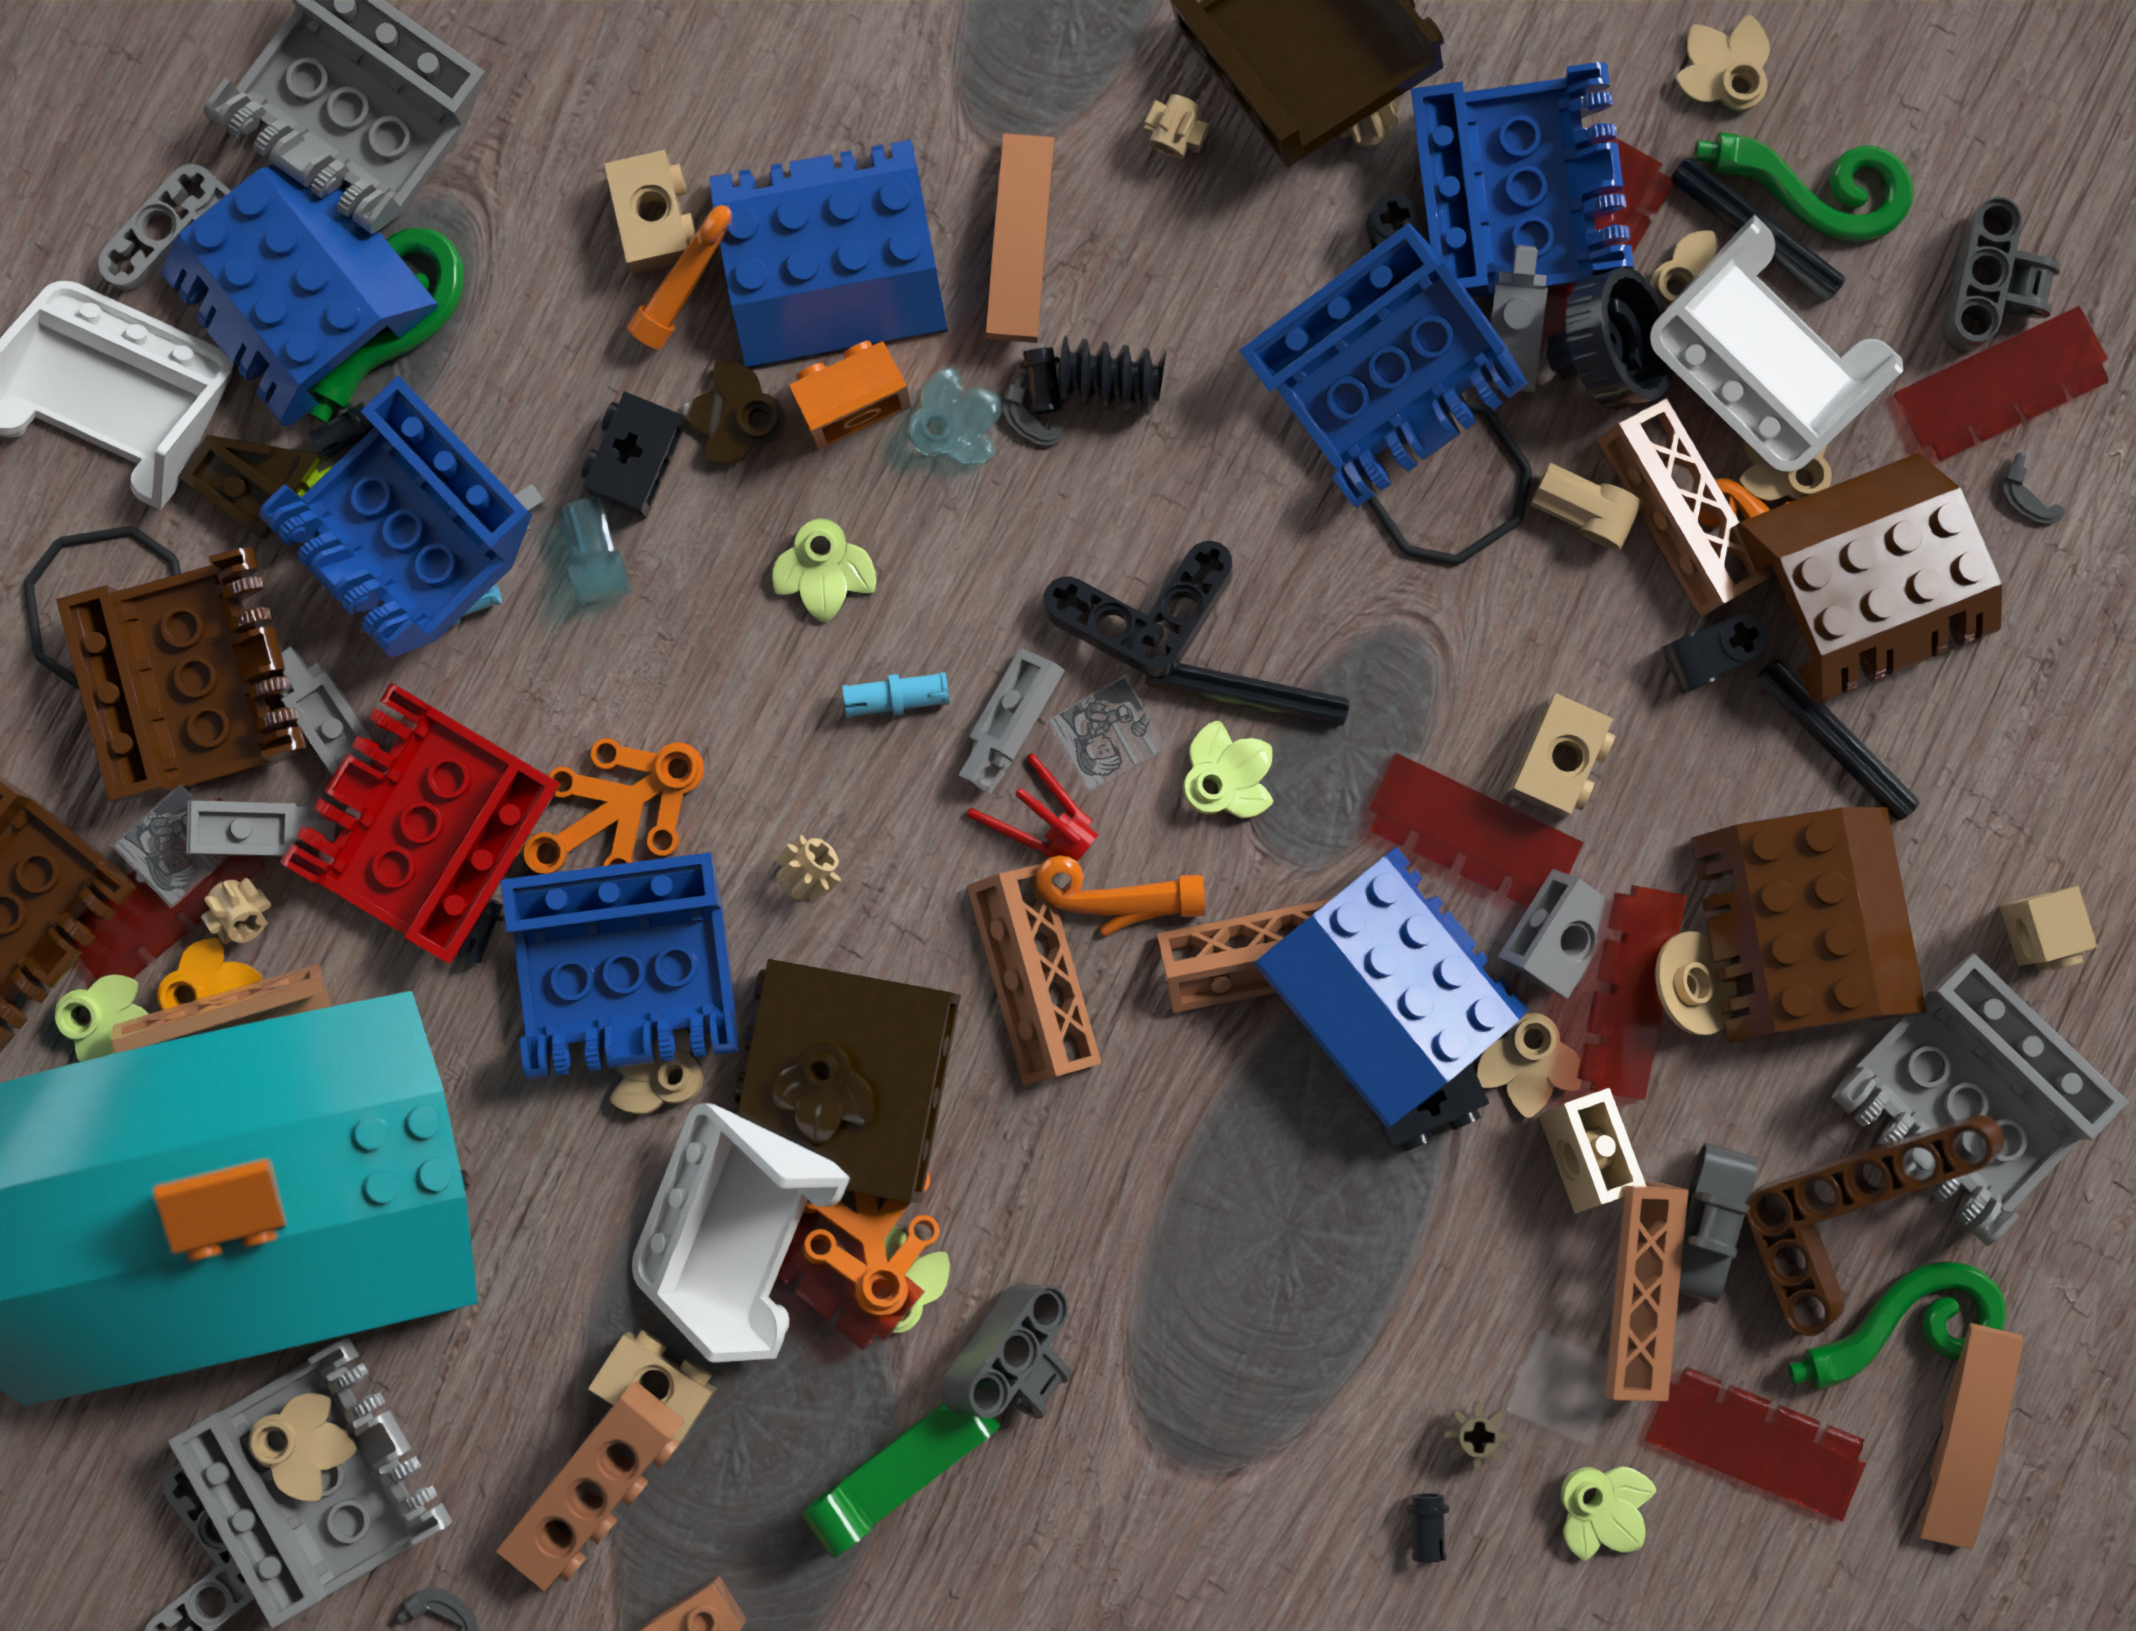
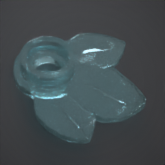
M955 367L944 368L936 372L922 387L920 392L921 408L913 414L909 422L908 434L912 444L917 450L926 455L941 456L947 454L961 465H978L990 460L997 452L994 444L985 432L994 425L1001 414L1003 407L1002 397L986 388L971 387L964 390L960 374ZM936 422L940 424L944 433L942 435H933L927 429V423Z

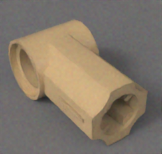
M1550 463L1534 493L1530 505L1579 528V533L1588 540L1605 548L1619 551L1637 517L1642 501L1622 488L1606 483L1597 485Z

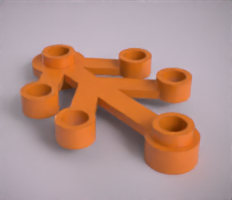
M610 738L599 739L593 744L590 751L591 759L597 767L609 771L623 766L650 774L631 786L578 775L575 771L565 766L554 768L548 774L549 777L555 780L558 775L568 773L573 781L568 791H556V797L568 799L575 795L606 803L557 835L549 832H540L533 835L524 847L525 862L533 871L540 874L556 873L565 866L569 852L618 821L612 852L605 860L603 866H610L613 862L620 859L625 860L627 863L634 862L632 857L644 803L662 792L657 826L649 831L647 845L650 851L658 856H671L677 851L680 844L676 827L683 795L693 791L701 783L705 771L704 761L695 748L685 743H671L664 746L658 753H652L620 746L619 743ZM605 745H612L616 749L615 759L608 764L601 763L598 759L600 748ZM676 760H684L688 764L687 774L679 779L673 778L669 771L670 765ZM661 831H667L672 836V844L666 850H658L654 845V838ZM545 845H553L557 851L556 859L550 864H543L539 859V851Z
M927 1172L924 1193L930 1185L929 1172ZM854 1191L853 1197L856 1212L840 1201L833 1206L826 1207L815 1206L807 1202L804 1213H819L862 1245L865 1264L838 1247L832 1233L824 1229L814 1230L806 1237L802 1247L805 1258L816 1265L826 1263L855 1284L856 1301L868 1314L885 1317L897 1312L903 1306L908 1294V1285L904 1275L922 1250L930 1248L939 1237L940 1228L937 1221L929 1215H918L913 1218L906 1229L905 1242L888 1262L884 1239L911 1202L888 1198L878 1211L875 1195ZM919 1224L926 1225L931 1231V1238L928 1240L918 1239L914 1234V1226ZM814 1239L824 1240L829 1247L828 1253L824 1255L814 1253L810 1242ZM874 1283H883L889 1289V1297L886 1299L876 1298L872 1294L871 1286Z

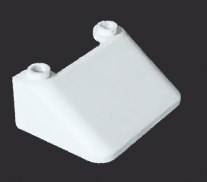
M1754 215L1657 318L1651 329L1650 341L1655 353L1775 469L1790 472L1799 470L1808 464L1903 372L1902 358L1890 346L1877 339H1866L1857 342L1840 358L1761 281L1757 275L1772 260L1775 251V240L1770 229Z
M70 281L55 282L42 290L0 338V435L9 438L19 437L25 433L27 426L36 417L138 464L131 475V490L133 494L142 502L161 510L174 494L181 481V478L178 476L192 458L231 379L233 364L220 348L78 283Z
M698 1104L690 1110L636 1246L632 1260V1272L635 1282L707 1360L711 1362L775 1359L789 1327V1316L783 1306L776 1305L769 1298V1294L808 1200L819 1207L837 1204L844 1194L850 1177L831 1160L714 1104Z

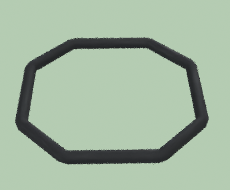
M1466 401L1474 413L1485 416L1522 470L1513 517L1455 555L1410 546L1377 497L1374 496L1367 501L1404 554L1453 565L1461 564L1519 526L1522 522L1532 476L1531 465L1489 406Z
M124 526L59 537L53 541L25 579L23 588L33 655L39 663L76 689H79L76 676L43 653L34 585L62 547L132 536L167 561L171 576L180 574V564L175 554L137 527Z

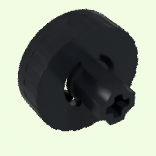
M1621 267L1581 279L1573 287L1568 298L1566 330L1554 333L1547 338L1548 351L1546 356L1551 370L1558 373L1561 379L1578 375L1589 394L1600 405H1604L1605 408L1617 410L1658 399L1666 392L1671 382L1673 370L1655 353L1650 341L1653 324L1665 309L1649 281L1638 271L1628 267Z

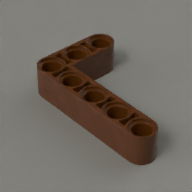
M1969 1116L1774 1180L1754 1193L1747 1202V1205L1750 1206L1748 1214H1746L1747 1220L1790 1327L1798 1334L1817 1336L1838 1320L1844 1310L1843 1293L1817 1229V1222L1983 1169L2003 1150L2005 1140L1999 1124L1987 1116ZM1964 1132H1975L1983 1138L1986 1145L1985 1155L1978 1156L1966 1149L1963 1143ZM1914 1148H1922L1931 1153L1935 1162L1934 1171H1924L1915 1164L1913 1160ZM1865 1164L1874 1165L1881 1170L1885 1180L1884 1187L1878 1188L1867 1182L1863 1173ZM1816 1180L1824 1181L1832 1187L1835 1194L1834 1203H1827L1818 1198L1814 1188ZM1767 1196L1776 1197L1782 1201L1786 1209L1785 1219L1777 1218L1769 1212L1766 1204ZM1786 1246L1795 1247L1802 1252L1805 1257V1268L1794 1267L1789 1263L1785 1253ZM1805 1296L1814 1297L1822 1303L1825 1310L1824 1318L1815 1317L1808 1312L1805 1307Z

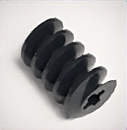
M1064 335L1057 377L1061 401L1067 403L1075 389H1079L1082 405L1088 406L1095 393L1098 392L1104 409H1109L1117 395L1120 396L1123 412H1129L1136 399H1140L1143 414L1150 415L1160 399L1167 351L1163 352L1155 365L1152 364L1149 348H1143L1138 359L1132 361L1129 345L1123 344L1116 358H1111L1109 344L1103 341L1096 354L1091 355L1088 339L1082 338L1075 352L1070 351L1068 337Z

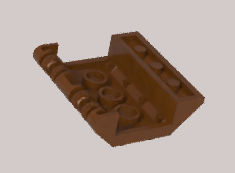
M1920 453L1900 459L1736 524L1756 572L1771 566L1775 569L1813 658L1812 661L1798 667V671L1808 694L1817 704L1839 696L1841 691L1847 693L1858 687V653L1864 676L1870 679L1871 682H1875L1884 678L1886 674L1892 675L1929 660L1931 655L1936 657L1944 654L1948 647V629L1953 640L1956 641V644L1959 643L1960 646L1973 642L1975 638L1981 639L1996 633L2001 629L2002 582L1961 487Z
M252 547L238 548L209 556L210 563L213 565L120 591L105 585L56 599L110 802L173 793L181 787L184 790L277 764L307 749L301 727L283 729L299 720L296 708L285 707L271 712L268 700L288 691L290 684L288 677L272 678L285 671V666L274 626L261 627L272 620L269 608L255 607L244 611L242 601L264 589L261 576L248 577L259 570Z
M1 776L0 1053L15 1036V1033L7 1023L21 1029L28 1021L23 1011L14 1002L18 996L23 993L30 1000L42 1003L49 993L39 980L55 988L83 954V951L73 939L88 947L96 938L91 929L82 921L90 910L99 918L110 921L117 911L107 898L122 906L136 889V886L116 864L41 803Z
M1887 807L1834 808L1736 824L1691 838L1695 861L1711 860L1720 857L1722 859L1696 867L1698 879L1712 881L1732 874L1735 889L1725 893L1712 894L1702 899L1704 912L1731 908L1730 912L1705 919L1713 962L1720 963L1738 959L1741 961L1738 964L1716 969L1717 982L1732 983L1751 976L1754 994L1730 997L1726 1001L1721 1002L1723 1014L1750 1010V1015L1724 1021L1728 1044L1767 1039L1777 1033L1865 1019H1873L1874 1022L1927 1013Z

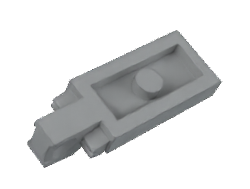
M1515 245L1512 272L1499 271L1498 282L1494 283L1490 324L1508 347L1528 383V386L1521 391L1535 392L1548 291L1546 287L1547 276L1535 274L1538 251L1535 246ZM1492 380L1495 388L1500 389L1495 381Z
M291 647L283 651L281 655L285 671L282 673L285 677H288L290 689L282 694L284 698L281 700L287 708H296L299 718L297 724L301 727L303 733L332 776L347 753L373 767L376 760L352 747V744L357 736L368 738L374 743L375 741L329 672L324 671L319 663L308 668L297 651Z
M1021 649L1017 652L969 735L974 740L971 754L959 776L973 786L991 794L1005 775V770L1012 764V760H1014L1045 704L1053 694L1056 685L1065 671L1063 668L1027 650Z
M191 800L187 802L186 854L283 857L291 843L307 850V843L296 837L302 826L318 831L331 842L335 841V822L329 820H308V807H296L294 803Z

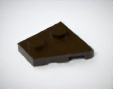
M207 435L178 477L257 537L267 539L272 530L259 516V511L263 504L284 484L296 494H299L323 458L315 453Z

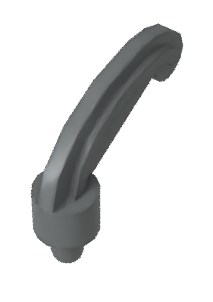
M1025 373L1018 374L1015 384L1008 385L1003 398V413L1008 424L1020 436L1037 445L1053 446L1058 444L1063 438V431L1058 427H1053L1048 432L1023 406L1028 390L1024 389L1027 378Z
M2018 452L2015 455L2013 464H2007L2002 478V492L2008 504L2020 515L2036 523L2050 524L2061 520L2064 515L2062 506L2052 505L2048 509L2023 485L2027 468L2023 467L2026 456L2023 452Z
M428 1587L416 1592L403 1603L405 1609L396 1616V1620L399 1623H404L410 1617L418 1619L426 1611L431 1610L463 1626L460 1631H477L478 1628L473 1611L458 1596L440 1588Z

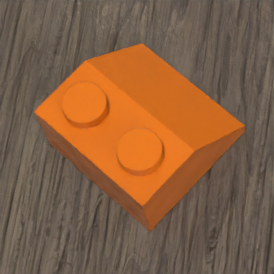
M871 341L856 344L843 353V360L828 367H825L824 363L811 365L796 374L798 381L789 384L792 395L818 450L912 407L907 385L883 341L873 346Z
M268 1159L153 1187L172 1252L180 1253L186 1251L188 1261L222 1253L220 1242L242 1237L244 1247L277 1239L275 1228L287 1225L273 1164Z

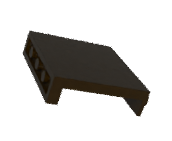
M1170 0L1179 31L1287 168L1443 69L1440 48L1444 44L1442 33L1430 17L1425 19L1420 17L1415 11L1414 0H1201L1199 2L1196 0Z
M768 959L766 969L760 970L755 984V998L760 1000L756 1021L752 1020L749 1023L745 1035V1050L750 1053L746 1072H741L736 1082L734 1097L735 1102L740 1103L737 1116L834 1162L850 1177L845 1190L905 1202L922 1203L961 995L932 988ZM818 1041H830L839 1045L847 1053L851 1063V1071L862 1076L870 1084L875 1103V1116L870 1126L857 1125L842 1119L840 1126L833 1136L821 1146L816 1147L808 1142L800 1133L796 1123L795 1110L787 1111L773 1107L772 1091L778 1075L783 1070L797 1065L801 1053L809 1045ZM816 1061L815 1069L817 1073L822 1077H829L830 1068L828 1064L823 1061Z

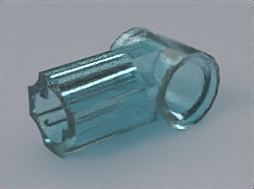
M599 497L584 498L567 503L565 506L557 509L564 540L572 562L568 564L569 574L580 607L583 608L631 594L632 591L626 567L619 549L615 550L602 500Z

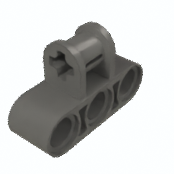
M2006 197L1987 199L1967 218L1963 227L1942 323V335L1945 342L1952 349L1959 352L1977 350L1992 338L2001 325L2003 312L2028 318H2047L2051 314L2052 306L2048 303L2053 276L2059 274L2061 264L2052 258L2017 250L2022 228V213L2015 202ZM1983 216H1992L2001 223V236L1993 235L1985 229ZM1973 265H1981L1989 270L1992 276L1991 285H1983L1976 281L1972 274ZM1962 314L1973 315L1979 320L1981 325L1980 335H1972L1963 328L1961 323Z
M1706 1142L1702 1145L1688 1187L1679 1294L1712 1304L1718 1302L1726 1282L1732 1257H1736L1737 1254L1735 1247L1744 1215L1748 1214L1750 1208L1747 1202L1756 1175V1157Z
M1017 1283L1011 1285L1003 1293L948 1370L941 1383L940 1393L942 1402L947 1409L958 1414L993 1418L998 1416L1010 1402L1030 1417L1036 1419L1043 1418L1047 1412L1045 1405L1059 1384L1067 1383L1072 1376L1069 1367L1049 1347L1068 1317L1069 1306L1067 1298L1060 1289L1054 1286ZM1035 1303V1312L1033 1314V1305ZM1005 1343H1006V1353H1005V1355H1004V1354H1003V1351H1004V1345H1005ZM975 1386H977V1392L974 1398V1388Z

